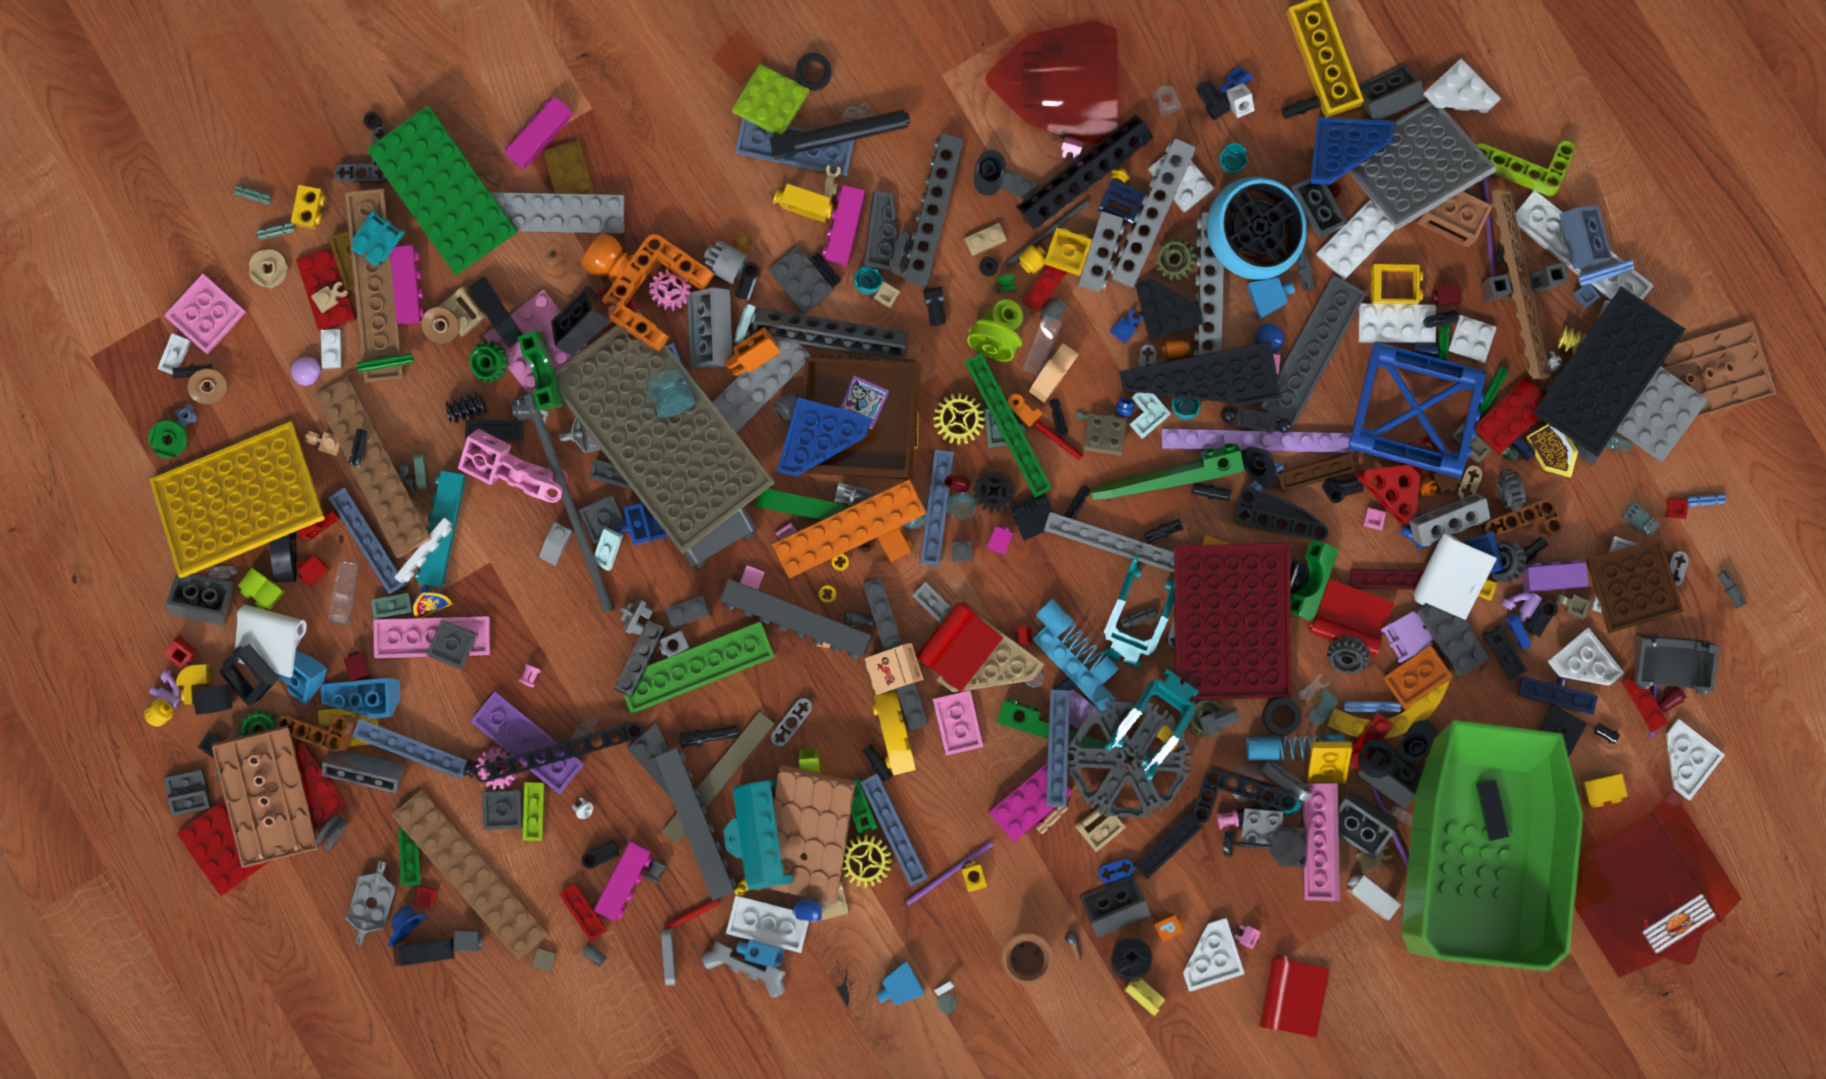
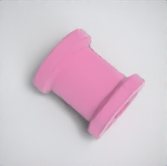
M525 664V671L522 677L518 679V682L534 688V681L538 673H541V670Z
M1236 810L1223 814L1217 813L1219 830L1233 825L1239 827Z

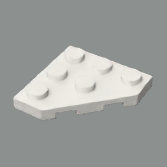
M1462 59L1453 65L1423 94L1436 108L1452 107L1454 110L1463 111L1471 109L1479 110L1482 113H1487L1501 99Z
M1589 627L1584 629L1548 660V663L1559 677L1607 686L1614 683L1624 674L1623 670Z
M1677 719L1665 734L1672 786L1684 798L1691 800L1725 754L1680 719Z
M1227 918L1206 925L1183 971L1189 992L1245 974Z

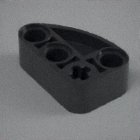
M295 531L270 542L272 569L276 583L296 582L297 554Z
M453 939L392 946L394 966L455 958Z

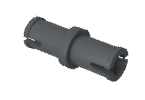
M1303 251L1296 260L1299 269L1297 273L1301 277L1303 291H1310L1311 288L1312 290L1316 288L1312 277L1313 269L1309 265L1307 252Z
M1728 569L1722 571L1721 574H1717L1725 588V594L1729 595L1735 608L1738 609L1747 604L1739 591V585L1735 584Z

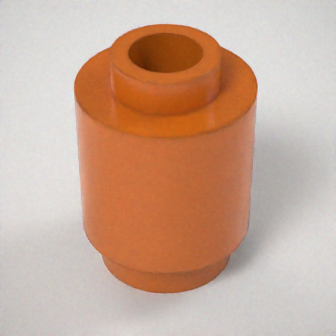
M1188 340L1164 341V345H1161L1162 357L1165 356L1166 360L1189 356L1190 346Z

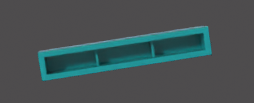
M441 471V474L437 475L436 486L438 488L437 493H434L432 497L434 507L433 512H430L428 516V523H430L428 533L430 535L443 518L452 523L450 526L452 530L445 538L443 536L438 541L439 546L435 551H430L425 556L427 560L421 566V569L418 568L416 572L418 584L441 589L444 587L466 482L465 475Z

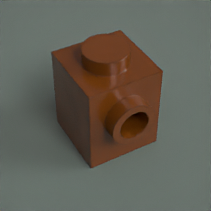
M1442 473L1430 476L1437 483L1438 493L1448 490L1450 493L1458 489V484L1462 483L1461 478Z

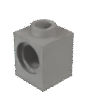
M678 631L660 640L661 645H659L663 656L667 655L668 658L690 649L683 631ZM671 640L678 641L679 646L676 650L672 651L669 649L668 644Z

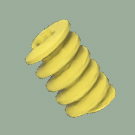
M1565 325L1558 339V348L1560 349L1565 345L1566 352L1572 348L1573 355L1587 334L1581 337L1580 331L1574 334V329L1571 327L1567 331V325Z

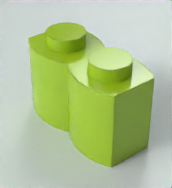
M251 568L238 585L241 588L240 593L247 598L253 597L256 600L255 604L261 609L267 608L271 610L285 592L255 568Z

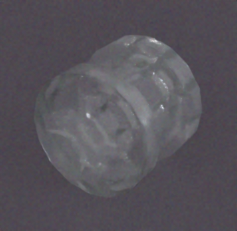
M1040 671L1034 680L1026 681L1025 683L1031 688L1039 687L1044 681V675Z

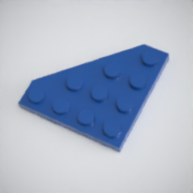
M1318 117L1311 184H1332L1393 141L1394 121Z
M798 397L777 472L794 477L801 475L867 437L872 418Z

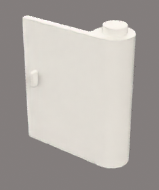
M1443 533L1412 594L1415 597L1414 600L1422 605L1428 603L1466 620L1497 558L1466 545L1449 534Z
M243 605L237 612L235 649L239 646L245 647L250 644L274 673L290 678L293 677L296 640L304 636L307 628L306 622L258 607Z

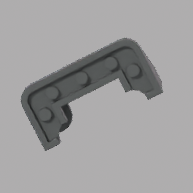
M744 506L684 552L683 555L692 569L694 567L699 569L707 564L706 560L708 557L740 538L748 540L755 536V531L758 528Z
M1635 634L1634 683L1638 685V688L1650 689V686L1656 684L1689 687L1695 689V693L1707 694V691L1714 692L1719 645L1706 640Z

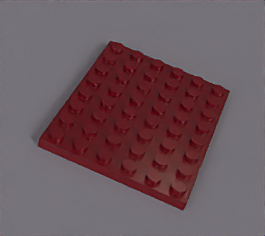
M1290 543L1174 545L1175 674L1181 678L1179 683L1183 684L1186 681L1199 691L1195 697L1191 696L1189 700L1291 698Z

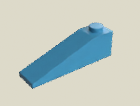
M295 650L293 677L276 675L279 677V680L283 679L288 685V692L303 705H306L323 684L327 668L313 657Z
M394 678L321 685V704L344 709L370 718L392 717L401 698L400 679Z

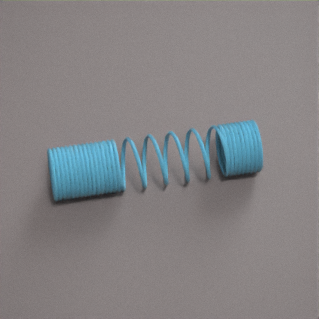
M1051 599L1036 614L1038 619L1056 637L1074 625L1064 637L1062 643L1067 642L1080 633L1069 647V650H1073L1087 640L1077 653L1076 658L1094 647L1084 660L1083 665L1101 654L1090 669V672L1101 684L1105 683L1119 669L1118 665L1109 656H1106L1095 667L1104 655V651L1088 660L1097 648V644L1092 645L1080 654L1089 642L1090 637L1085 638L1072 647L1082 635L1083 629L1066 639L1076 626V622L1072 623L1074 620L1054 599Z
M1326 734L1323 742H1345L1343 734ZM1287 735L1284 738L1282 748L1281 740L1278 736L1247 737V760L1278 761L1280 748L1282 760H1284L1287 737L1291 747L1292 759L1294 760L1297 737L1300 742L1302 759H1304L1306 738L1308 737L1311 747L1312 742L1310 737L1306 735L1302 747L1301 739L1296 735L1292 748L1290 737ZM1316 735L1313 742L1316 741L1317 736L1319 738V741H1321L1320 736Z

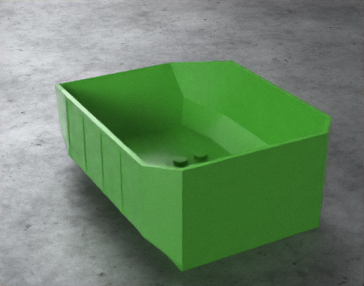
M1453 720L1434 739L1414 797V812L1400 933L1409 953L1441 960L1549 971L1569 954L1583 819L1563 735L1560 733ZM1496 780L1509 832V837L1489 841L1476 784Z

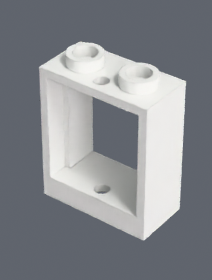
M1353 875L1347 883L1349 885L1347 888L1349 892L1384 919L1390 920L1401 906V904L1364 875Z

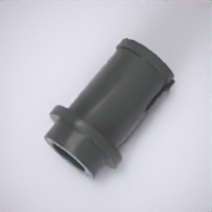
M588 943L582 953L584 957L587 956L600 967L607 957L594 948V944Z

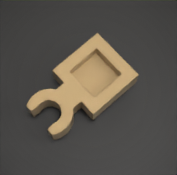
M337 282L332 290L326 286L311 296L322 313L338 304L336 298L348 295L346 290L342 293L338 292L339 287L343 285L342 282Z
M1384 845L1375 859L1364 852L1355 856L1363 873L1382 866L1380 860L1388 861L1393 857L1392 855L1385 856L1383 854V850H1386L1388 845Z

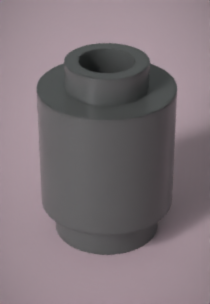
M1058 297L1055 300L1052 299L1039 312L1041 315L1039 318L1045 325L1050 324L1053 326L1065 314L1067 306Z

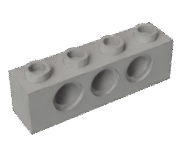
M1101 212L1078 287L1100 293L1101 288H1106L1108 278H1105L1107 270L1111 271L1114 260H1111L1112 253H1117L1120 242H1116L1118 234H1123L1125 224H1122L1123 218ZM1110 231L1113 233V238L1106 239L1103 233ZM1099 249H1105L1108 255L1106 257H1100L1097 251ZM1092 268H1101L1102 274L1094 275Z
M1476 493L1411 519L1409 522L1414 541L1421 546H1430L1433 542L1440 540L1443 533L1452 535L1457 532H1464L1467 528L1481 525L1484 521L1491 518L1486 498Z

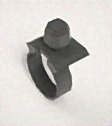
M400 463L397 472L401 480L411 488L412 499L415 493L412 483L416 477L414 474H409L408 464Z

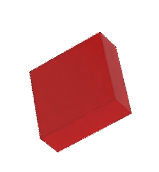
M1668 498L1666 518L1687 519L1688 500Z
M418 885L413 905L433 909L437 889Z

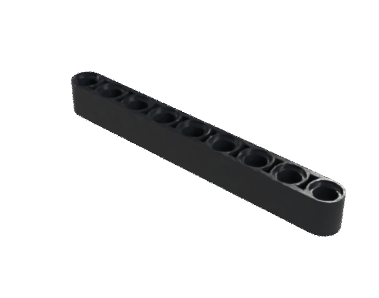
M631 722L484 764L476 769L475 777L479 782L485 783L629 742L642 736L643 727L640 723ZM632 725L637 726L639 729L637 736H631L629 733V728ZM612 731L620 733L619 741L614 742L611 740L610 734ZM594 736H599L602 740V744L599 747L592 745L591 741ZM576 741L583 744L581 752L573 750V744ZM556 747L564 749L563 757L558 758L554 755ZM538 752H542L546 756V760L543 763H538L535 760V755ZM520 757L525 758L527 761V766L523 769L518 768L516 765V761ZM500 763L507 764V773L500 774L497 767ZM482 768H486L489 771V777L484 780L478 776V772Z

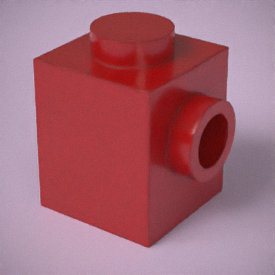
M313 555L310 559H305L299 565L301 568L298 570L301 574L299 576L301 581L306 585L310 584L313 586L330 571L329 567L316 555Z

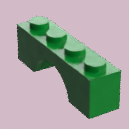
M532 331L518 336L522 355L530 364L534 374L535 389L533 395L537 410L547 412L564 406L544 333Z
M1310 541L1305 555L1309 565V576L1305 586L1299 592L1292 593L1290 596L1291 615L1300 619L1314 621L1339 552L1338 549L1323 542Z

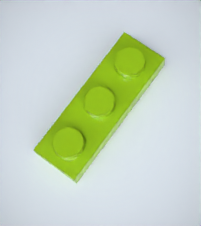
M524 782L523 841H543L545 783Z

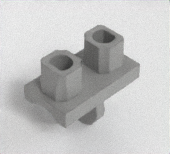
M838 483L834 502L853 506L870 498L872 490Z
M640 599L637 600L635 605L628 603L626 609L620 607L619 611L623 612L620 620L625 622L622 630L630 634L632 632L641 635L645 626L637 621L640 615L649 619L653 610Z

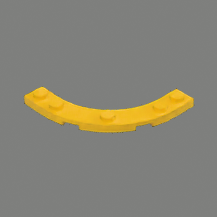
M1450 680L1406 711L1387 718L1393 722L1394 726L1384 739L1404 734L1415 722L1426 720L1441 702ZM1333 708L1326 726L1358 738L1371 720L1358 718Z

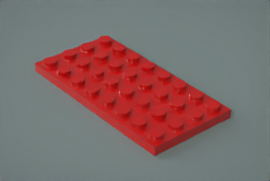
M301 743L295 748V753L315 830L334 814L347 807L348 804L329 777L322 776V767L305 743ZM225 799L177 833V836L220 897L269 863L265 862L242 868Z

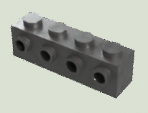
M328 750L322 764V776L397 794L404 778L405 764L346 750L335 752Z

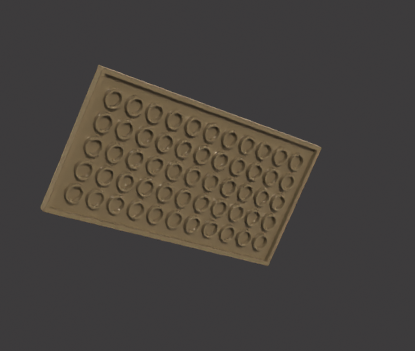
M639 309L634 312V313H637V312H638L640 315L643 316V314L639 311ZM616 325L555 371L562 399L682 554L775 483L666 344L657 352ZM639 325L637 331L644 332L647 326Z

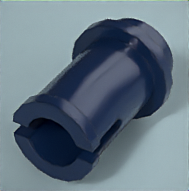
M1416 342L1414 352L1434 357L1438 355L1439 345Z
M1522 436L1512 443L1523 456L1522 459L1525 458L1526 461L1536 454L1534 452L1535 449H1531Z
M1067 677L1057 686H1052L1051 690L1070 691L1075 685Z

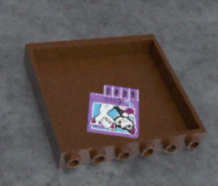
M818 354L805 357L802 399L868 416L872 420L867 437L809 469L804 474L912 480L921 365L913 359H904V362H897V359L894 358L878 361L879 358L867 357V360H860V357L856 356L841 359V356L837 355L823 358V355Z

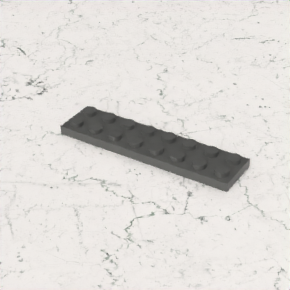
M1335 275L1332 276L1277 376L1281 398L1263 401L1260 409L1267 413L1277 414L1278 419L1287 418L1291 421L1292 426L1295 425L1365 298L1366 292Z

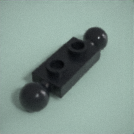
M1230 407L1224 408L1221 411V419L1227 423L1236 420L1235 426L1269 433H1274L1275 428L1281 433H1288L1292 428V423L1289 419L1282 418L1279 421L1276 420L1277 414L1239 407L1238 413Z

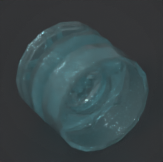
M683 370L666 371L656 375L647 382V390L651 399H655L653 405L659 417H671L680 414L695 404V399L691 395L692 391L690 388H687L688 381Z

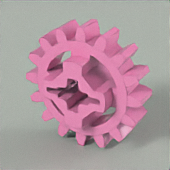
M666 269V274L659 272V278L653 277V282L650 283L651 290L649 294L653 296L652 302L658 301V308L664 305V310L671 307V310L674 311L675 306L682 308V303L687 304V298H690L691 293L689 292L691 285L688 284L687 280L682 279L675 272L669 273L668 269Z
M492 747L489 749V752L486 750L483 756L478 758L481 763H478L476 767L478 768L486 764L489 758V763L515 755L509 756L508 749L502 752V747H499L497 750ZM500 763L498 767L502 768L500 771L497 769L498 772L505 774L508 770L507 764ZM482 768L478 775H482L481 779L483 780L487 779L489 771L486 768ZM513 774L506 778L503 777L486 783V787L492 784L493 789L498 788V786L503 789L506 785L512 784L511 780H515L517 776Z

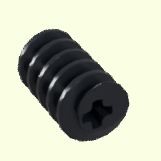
M474 392V398L467 394L466 401L461 396L460 403H457L455 399H453L452 405L445 401L446 412L451 424L452 419L455 423H459V417L465 421L467 415L472 419L474 412L477 416H481V410L488 414L483 394L479 396L477 392Z

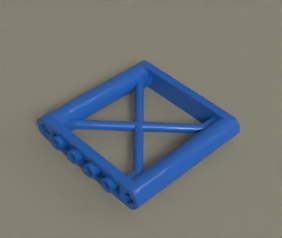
M1374 341L1348 449L1461 478L1466 458H1469L1472 452V446L1469 445L1471 439L1474 440L1476 428H1474V424L1478 422L1481 413L1478 407L1479 404L1483 403L1485 396L1482 390L1486 371ZM1378 366L1388 370L1411 406V409L1381 426L1369 430L1362 428ZM1395 367L1448 380L1456 384L1418 404ZM1464 389L1472 392L1458 451L1455 453L1446 449L1423 410ZM1416 415L1440 453L1378 437V435Z

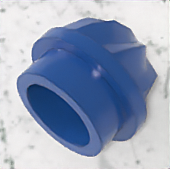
M1120 398L1119 402L1116 403L1117 413L1122 417L1130 416L1135 409L1134 401L1129 398Z

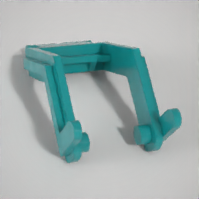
M1135 554L1104 630L1106 639L1113 641L1110 649L1105 648L1104 655L1118 661L1120 656L1125 657L1123 663L1139 669L1141 661H1138L1140 654L1143 653L1149 656L1150 653L1155 651L1174 604V580H1167L1164 589L1169 590L1151 638L1143 640L1120 631L1116 625L1117 620L1126 602L1134 577L1140 578L1142 569L1138 568L1139 563H1137L1139 555Z
M1168 668L1163 673L1166 676L1164 682L1157 678L1147 684L1134 708L1108 739L1105 747L1109 751L1114 746L1120 748L1125 740L1122 739V736L1142 713L1152 695L1160 696L1178 709L1181 718L1170 737L1152 759L1146 757L1141 763L1145 767L1144 772L1147 774L1146 779L1149 781L1153 778L1157 766L1178 742L1194 715L1195 705L1189 699L1191 696L1195 697L1199 692L1186 681L1183 684L1179 683L1181 678Z

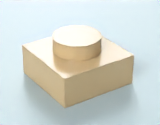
M883 282L874 299L891 308L900 291Z

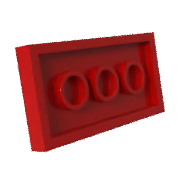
M332 247L297 258L296 262L318 331L321 332V330H327L355 321L356 318L348 295L336 298L338 304L324 313L319 310L311 297L326 286L332 290L337 282H342L343 284ZM344 284L339 287V293L345 291Z
M1528 377L1524 378L1474 426L1476 432L1500 455L1538 419L1532 413L1545 394Z

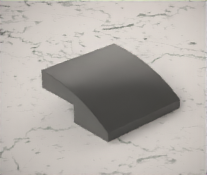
M203 768L164 776L168 793L167 800L172 816L210 808Z

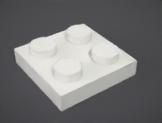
M1460 315L1447 352L1484 364L1497 327Z

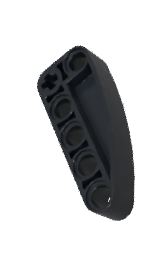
M1250 488L1242 490L1238 495L1234 512V520L1238 525L1309 541L1315 540L1320 542L1328 535V529L1322 522L1289 501ZM1243 493H1249L1252 496V501L1249 503L1245 502L1242 498ZM1246 512L1245 515H1247L1248 518L1242 521L1241 517H1239V514ZM1258 516L1266 517V525H1260L1257 522ZM1279 519L1285 522L1283 530L1278 529L1276 526V522ZM1296 524L1304 526L1302 534L1295 531ZM1315 528H1320L1323 531L1321 538L1314 535Z

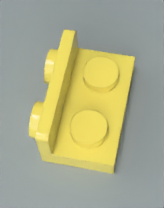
M1143 979L1137 982H1128L1123 988L1153 1016L1158 1013V1008L1165 1001Z

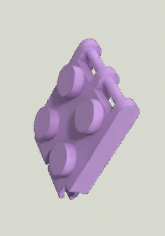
M1414 611L1381 629L1390 642V648L1393 647L1397 654L1399 663L1433 645L1431 641L1434 639L1428 629L1423 628L1425 624L1419 614H1415Z

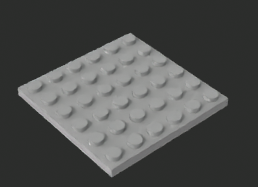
M1429 101L1394 122L1393 141L1348 173L1398 230L1496 172V167L1443 108H1436Z

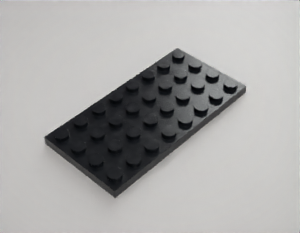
M1621 286L1532 414L1598 457L1686 329Z

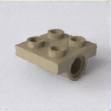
M1088 413L1083 450L1121 456L1126 419Z

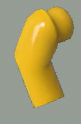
M745 878L734 887V892L737 896H743L748 891Z

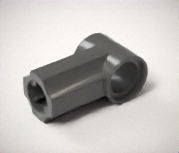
M1235 706L1199 718L1206 737L1222 731L1223 728L1241 722Z

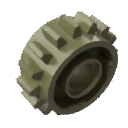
M1174 238L1171 239L1170 243L1165 241L1163 247L1159 246L1160 252L1156 253L1158 260L1155 263L1160 265L1158 271H1164L1162 275L1164 277L1169 275L1171 280H1174L1175 277L1181 280V276L1187 278L1189 272H1194L1193 266L1197 265L1194 259L1198 256L1193 254L1195 248H1189L1190 243L1187 241L1184 243L1183 239L1180 238L1178 242ZM1180 255V261L1177 264H1173V257Z
M1217 699L1212 701L1198 700V703L1193 700L1195 713L1188 725H1192L1190 731L1196 730V736L1203 733L1204 738H1207L1199 718H1201L1202 713L1208 711L1210 714L1221 712L1224 710L1221 708L1223 703L1217 704Z

